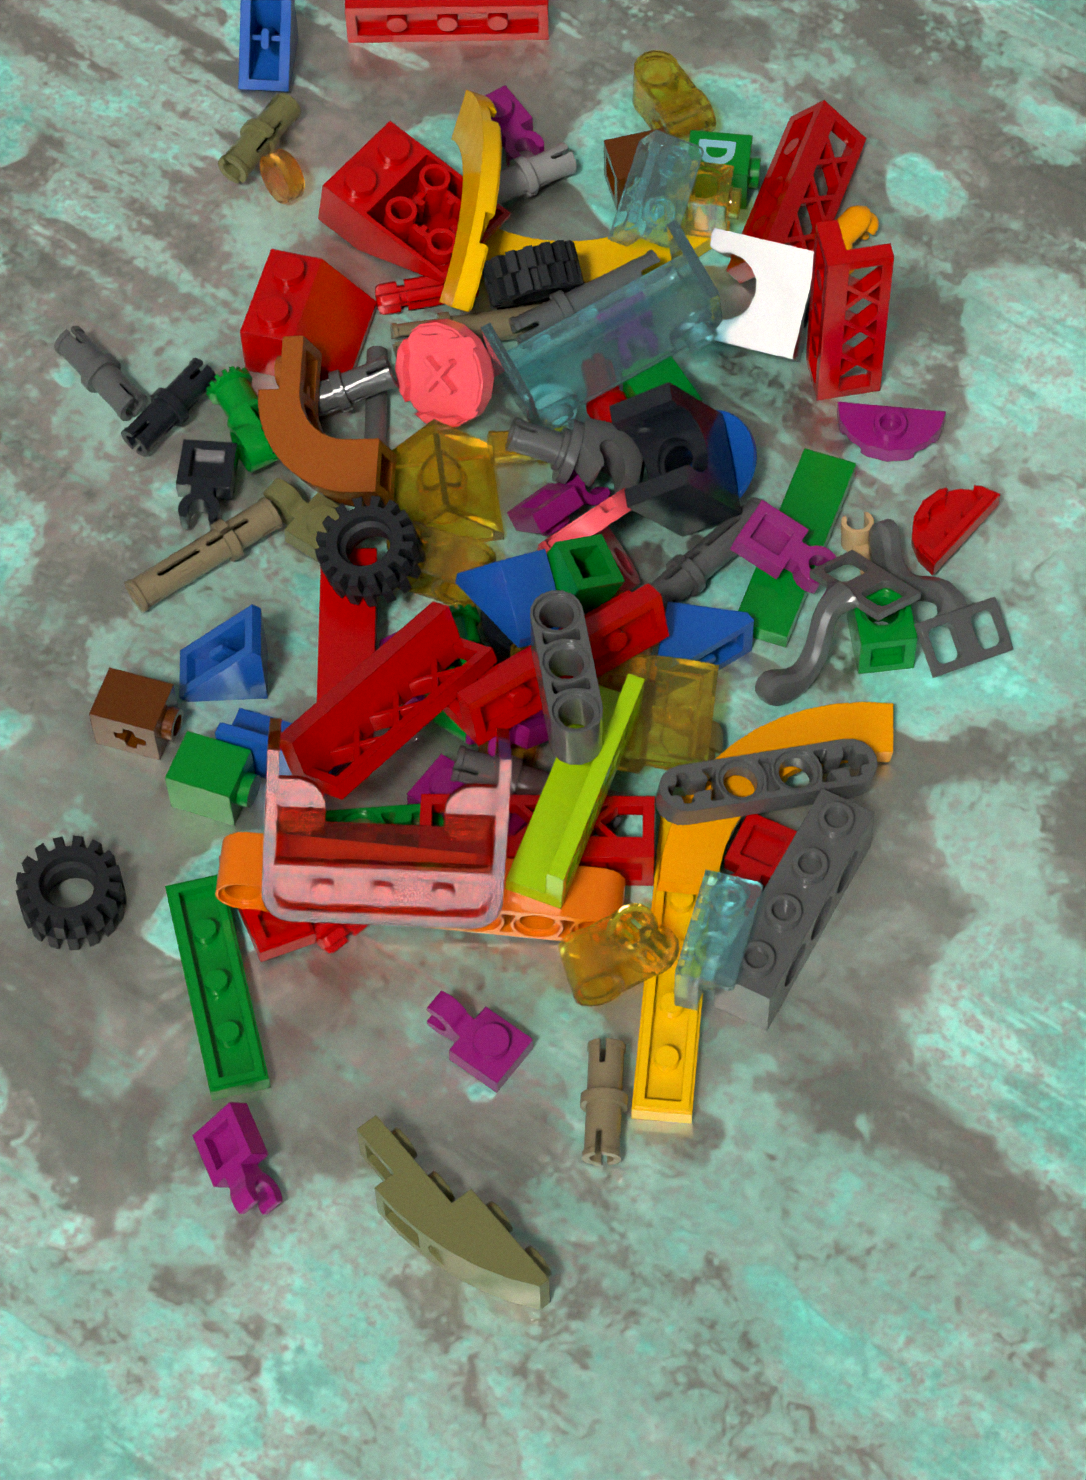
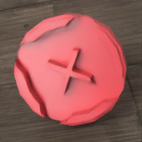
M451 319L431 320L415 327L409 337L403 339L397 350L395 373L398 388L405 402L411 401L413 407L419 411L414 414L424 423L440 429L459 427L471 422L484 412L492 397L494 377L498 376V352L485 348L481 339L465 324Z
M625 487L539 543L537 548L538 551L545 549L547 553L555 542L602 534L625 580L615 593L617 596L628 589L632 590L640 584L639 576L633 563L608 526L631 511L627 507Z

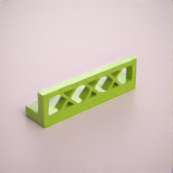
M628 673L621 692L598 685L603 705L602 749L596 758L582 765H570L556 757L506 878L505 889L561 909L640 714L645 683L644 678ZM573 724L569 726V728L575 729L585 727L579 724Z

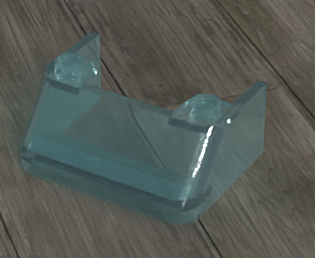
M677 220L666 225L671 261L514 348L506 351L491 323L481 327L493 368L528 422L550 429L558 428L574 416L573 410L679 351L687 347L690 351L698 350L718 336L716 328L722 322L720 293Z

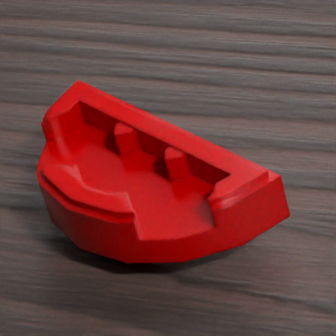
M974 485L973 490L956 489L948 491V488H942L924 499L914 515L911 546L918 562L933 576L998 507L1001 494L983 486Z

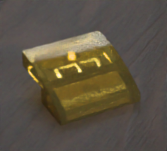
M637 654L597 678L598 685L621 692L628 673L645 679L641 711L617 770L639 774L644 766L669 770L678 765L708 761L719 665L682 658Z

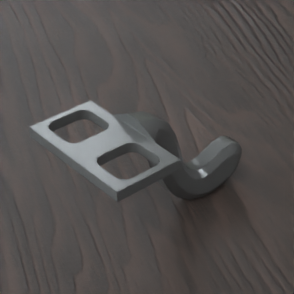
M885 519L872 525L869 530L868 544L873 563L920 591L921 598L918 601L931 602L937 607V615L935 617L914 624L933 678L1014 650L995 597L974 603L968 600L947 580L939 577L913 574L904 563L900 532L894 520ZM981 611H988L991 614L999 636L998 644L988 649H984L979 645L971 623L972 615ZM940 625L948 627L957 650L956 659L945 664L940 663L936 659L929 639V631Z
M853 550L810 570V578L827 589L813 613L804 648L797 661L791 667L771 669L763 672L758 677L755 684L757 696L772 706H781L797 699L810 688L822 670L831 648L835 625L842 614L857 607L879 621L920 600L921 592ZM847 564L853 565L865 572L846 582L839 581L827 574ZM882 588L892 589L903 596L884 606L877 605L865 598Z

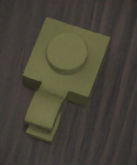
M276 478L263 492V495L271 500L270 502L277 510L282 523L288 525L284 529L285 541L319 562L315 553V549L319 548L316 542L317 532L327 533L322 522L327 515L336 521L339 515L335 508L339 505L320 493H317L307 503L293 486L280 478Z

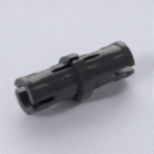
M193 358L189 365L166 388H158L150 396L151 403L128 427L121 431L122 438L131 449L139 443L140 446L136 453L141 456H147L151 449L175 425L182 426L189 419V410L207 393L206 388L210 386L209 383L212 380L216 381L214 377L216 374L210 366L206 365L200 371L199 368L203 365L201 359Z

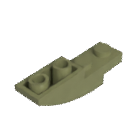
M377 1115L357 1128L360 1155L383 1181L374 1187L378 1213L404 1240L424 1257L452 1276L483 1292L538 1310L543 1309L550 1303L549 1277L552 1274L549 1266L535 1248L528 1246L523 1249L510 1234L513 1231L512 1225L496 1203L490 1201L485 1205L472 1189L455 1200L450 1187L437 1172L432 1171L427 1175L414 1160L417 1158V1152L407 1136L397 1127L389 1131Z

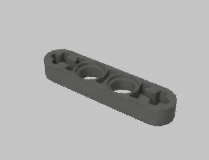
M840 739L678 765L670 768L662 775L655 796V804L659 814L668 822L676 825H691L813 805L821 789H825L845 799L863 795L869 789L878 767L877 757L872 748L862 741ZM841 760L848 761L851 768H860L858 775L851 776L847 768H839ZM788 766L800 768L807 774L810 783L802 788L787 786L781 780L779 771ZM829 773L826 782H823V774ZM732 775H740L752 783L754 793L747 797L734 796L726 790L723 781ZM707 781L711 782L710 790H705ZM675 787H682L686 795H694L692 802L684 803L681 796L673 795Z

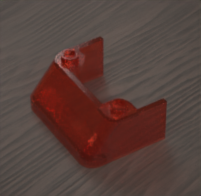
M270 718L266 768L262 900L266 909L273 916L291 922L460 929L482 928L492 923L498 917L503 906L512 768L509 729L497 728L493 784L471 783L455 789L445 803L443 826L325 821L326 799L321 787L316 782L304 776L280 775L282 718Z

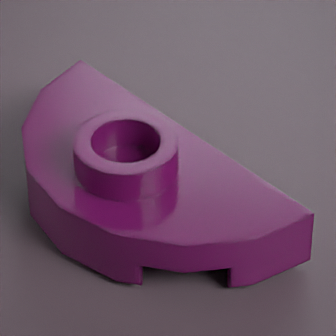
M848 402L837 403L838 426L842 435H846L851 442L861 448L860 453L886 462L914 458L915 452L927 448L931 443H936L939 440L945 423L946 411Z

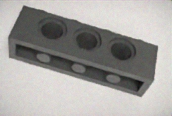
M821 789L716 972L714 1007L767 1031L871 847L874 811L825 789Z

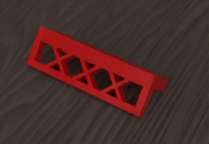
M345 0L348 43L549 40L548 0Z
M825 100L791 116L741 234L814 251L816 223L835 219L867 138ZM831 131L846 144L841 157L834 156L829 139ZM822 168L828 187L826 195L819 196L813 176L815 169ZM801 207H807L812 224L811 233L803 235L797 214ZM731 258L726 272L740 284L755 277L752 268L744 259Z
M838 219L818 222L815 227L806 361L817 401L880 391L894 253L891 243L846 250ZM877 266L860 280L849 275V270ZM863 298L872 302L857 314L848 310ZM859 332L868 336L855 347L846 344L848 340ZM856 365L867 370L865 374L841 377Z
M649 583L633 592L628 589L584 615L597 678L669 637L662 595ZM531 645L488 669L474 683L456 693L457 698L443 710L478 746L543 709ZM563 675L559 678L570 679L573 678V676Z
M434 601L431 602L276 737L294 781L343 800L457 698L456 693L474 683L497 662L493 648L461 638L449 606ZM457 658L466 660L460 667L445 670ZM430 693L422 701L405 705L413 697ZM392 727L384 735L367 739L374 731ZM352 762L338 776L328 773L335 766Z
M421 794L418 849L515 859L540 795ZM606 796L578 866L605 868L618 872L625 878L626 886H654L655 796ZM433 813H458L469 823L456 835L432 834ZM501 813H514L528 825L516 835H499L488 824ZM617 815H643L642 837H617L605 825Z

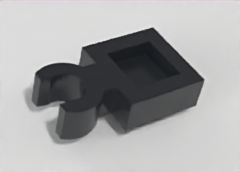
M183 439L176 479L178 497H183L178 506L182 529L189 530L191 517L198 512L208 513L209 526L218 519H222L218 499L232 500L240 456L238 443Z

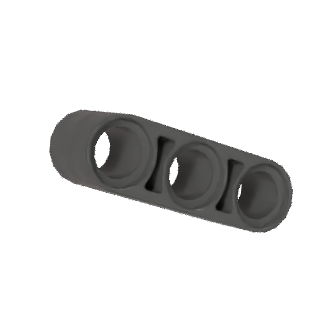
M551 590L542 593L531 605V651L549 745L553 755L567 764L582 765L591 762L599 755L602 749L603 705L582 605L571 593L563 590ZM553 627H561V628H563V629H560V630H552V629H550V628H553ZM563 675L573 676V678L570 679H562L559 677ZM573 724H579V725H583V726H585V727H582V728H579V729H575V728H569V727H567V726H570V725H573Z

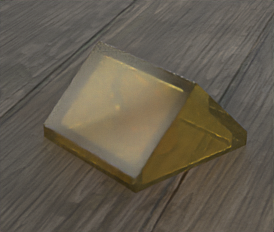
M433 419L392 450L397 455L393 501L398 504L401 511L405 510L409 515L423 544L421 546L422 549L504 540L490 444Z

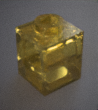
M671 158L663 198V232L712 238L714 228L727 231L729 219H739L742 200V188L733 187L734 166Z

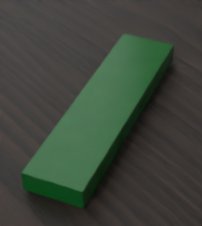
M804 448L779 511L809 529L802 541L806 545L827 547L854 479L856 463ZM809 565L811 570L818 567L815 565ZM756 567L738 611L747 612L754 620L753 638L786 648L808 592L796 584L792 573L785 568L776 580Z
M218 874L165 886L212 1101L271 1088L230 906L223 904L215 895Z

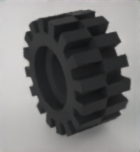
M557 240L553 243H550V241L542 242L537 246L532 247V245H529L521 250L505 252L506 255H497L492 257L491 260L485 261L482 271L491 308L497 310L515 308L521 305H533L539 301H549V295L558 290L565 294L584 284L575 244L571 240L565 242L564 240Z
M371 496L370 506H366L362 497L352 499L354 509L347 511L342 503L335 508L339 515L336 521L327 515L322 522L327 533L317 532L316 542L319 548L315 549L316 558L328 582L342 599L346 595L350 603L359 606L363 597L368 607L378 606L377 596L383 595L388 604L396 600L392 592L394 589L399 587L405 594L412 588L407 579L408 576L418 580L422 571L417 562H424V552L421 548L423 544L409 515L405 510L401 511L397 503L389 499L385 506L381 497ZM373 537H384L389 540V550L377 562L365 566H356L350 562V554L362 541Z
M73 835L72 846H65L63 836L53 838L55 849L48 851L44 843L37 846L35 852L38 860L35 861L27 855L22 862L24 873L17 872L16 884L18 890H16L24 922L28 929L32 928L34 937L40 942L47 936L50 947L60 949L62 940L65 939L67 940L69 950H80L79 939L87 938L90 947L100 943L97 935L98 931L101 930L109 937L115 931L113 919L121 922L124 917L123 904L127 905V895L120 867L116 864L115 856L111 851L107 850L104 853L102 844L94 839L89 847L86 848L83 836ZM81 878L88 880L93 885L92 896L78 906L69 908L58 907L49 900L51 890L62 881Z

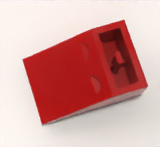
M389 121L323 184L318 219L357 250L445 283L458 228L463 176L392 121ZM499 203L496 205L495 216L489 220L480 241L481 244H484L511 216V213Z

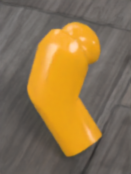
M856 205L849 207L837 218L846 250L853 249V243L858 238L867 240L869 233L875 235L879 227L878 217L870 212L867 206Z

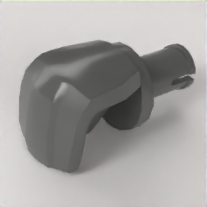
M515 417L511 424L505 451H513L551 463L550 467L553 470L552 480L555 482L566 484L573 469H575L587 486H592L600 471L608 474L614 483L613 495L624 487L627 489L643 482L645 462L639 448L628 434L617 430L611 422L585 417L582 421L571 419L567 427L563 428L561 432L524 421L519 417Z

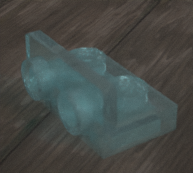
M655 130L641 139L636 149L608 240L629 246L640 239H644L665 248L672 247L675 244L702 160L703 148L659 130Z
M705 870L675 970L674 1005L697 1011L703 990L712 992L715 988L726 991L734 990L762 896L763 886L760 882Z

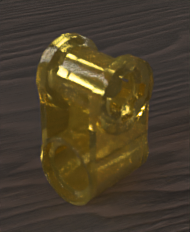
M659 50L645 52L637 58L634 63L632 104L651 130L664 127L671 147L678 146L679 141L689 137L690 130L715 131L716 118L709 100L701 90L696 88L678 64L676 58L667 52Z
M412 521L423 544L421 548L424 552V562H417L422 571L418 580L410 576L407 577L412 586L408 592L440 601L447 606L454 604L455 609H457L458 604L462 605L463 608L467 604L476 607L477 605L455 583L457 573L496 562V553L490 546L476 538L459 536L428 526L419 521ZM389 540L386 542L387 551L390 548Z
M631 903L622 906L616 912L586 928H581L568 934L559 943L558 953L574 1000L581 1006L593 1007L611 1002L626 990L667 971L676 961L680 948L678 938L674 932L664 925H658L656 916L648 907L639 903ZM631 919H635L642 927L638 929L631 922ZM647 950L655 960H650L643 953Z

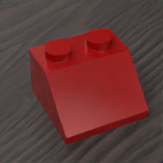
M271 249L240 330L245 368L251 372L275 376V360L278 355H282L283 336H304L322 353L320 381L328 379V373L336 369L343 373L356 368L377 310L376 301L322 258Z

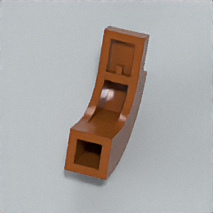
M283 336L282 355L277 356L274 366L275 380L279 389H258L259 416L263 431L272 450L281 462L304 483L332 501L354 507L352 499L362 497L366 506H370L371 496H379L386 506L389 499L394 500L397 455L379 438L338 439L325 435L318 416L322 353L304 336Z

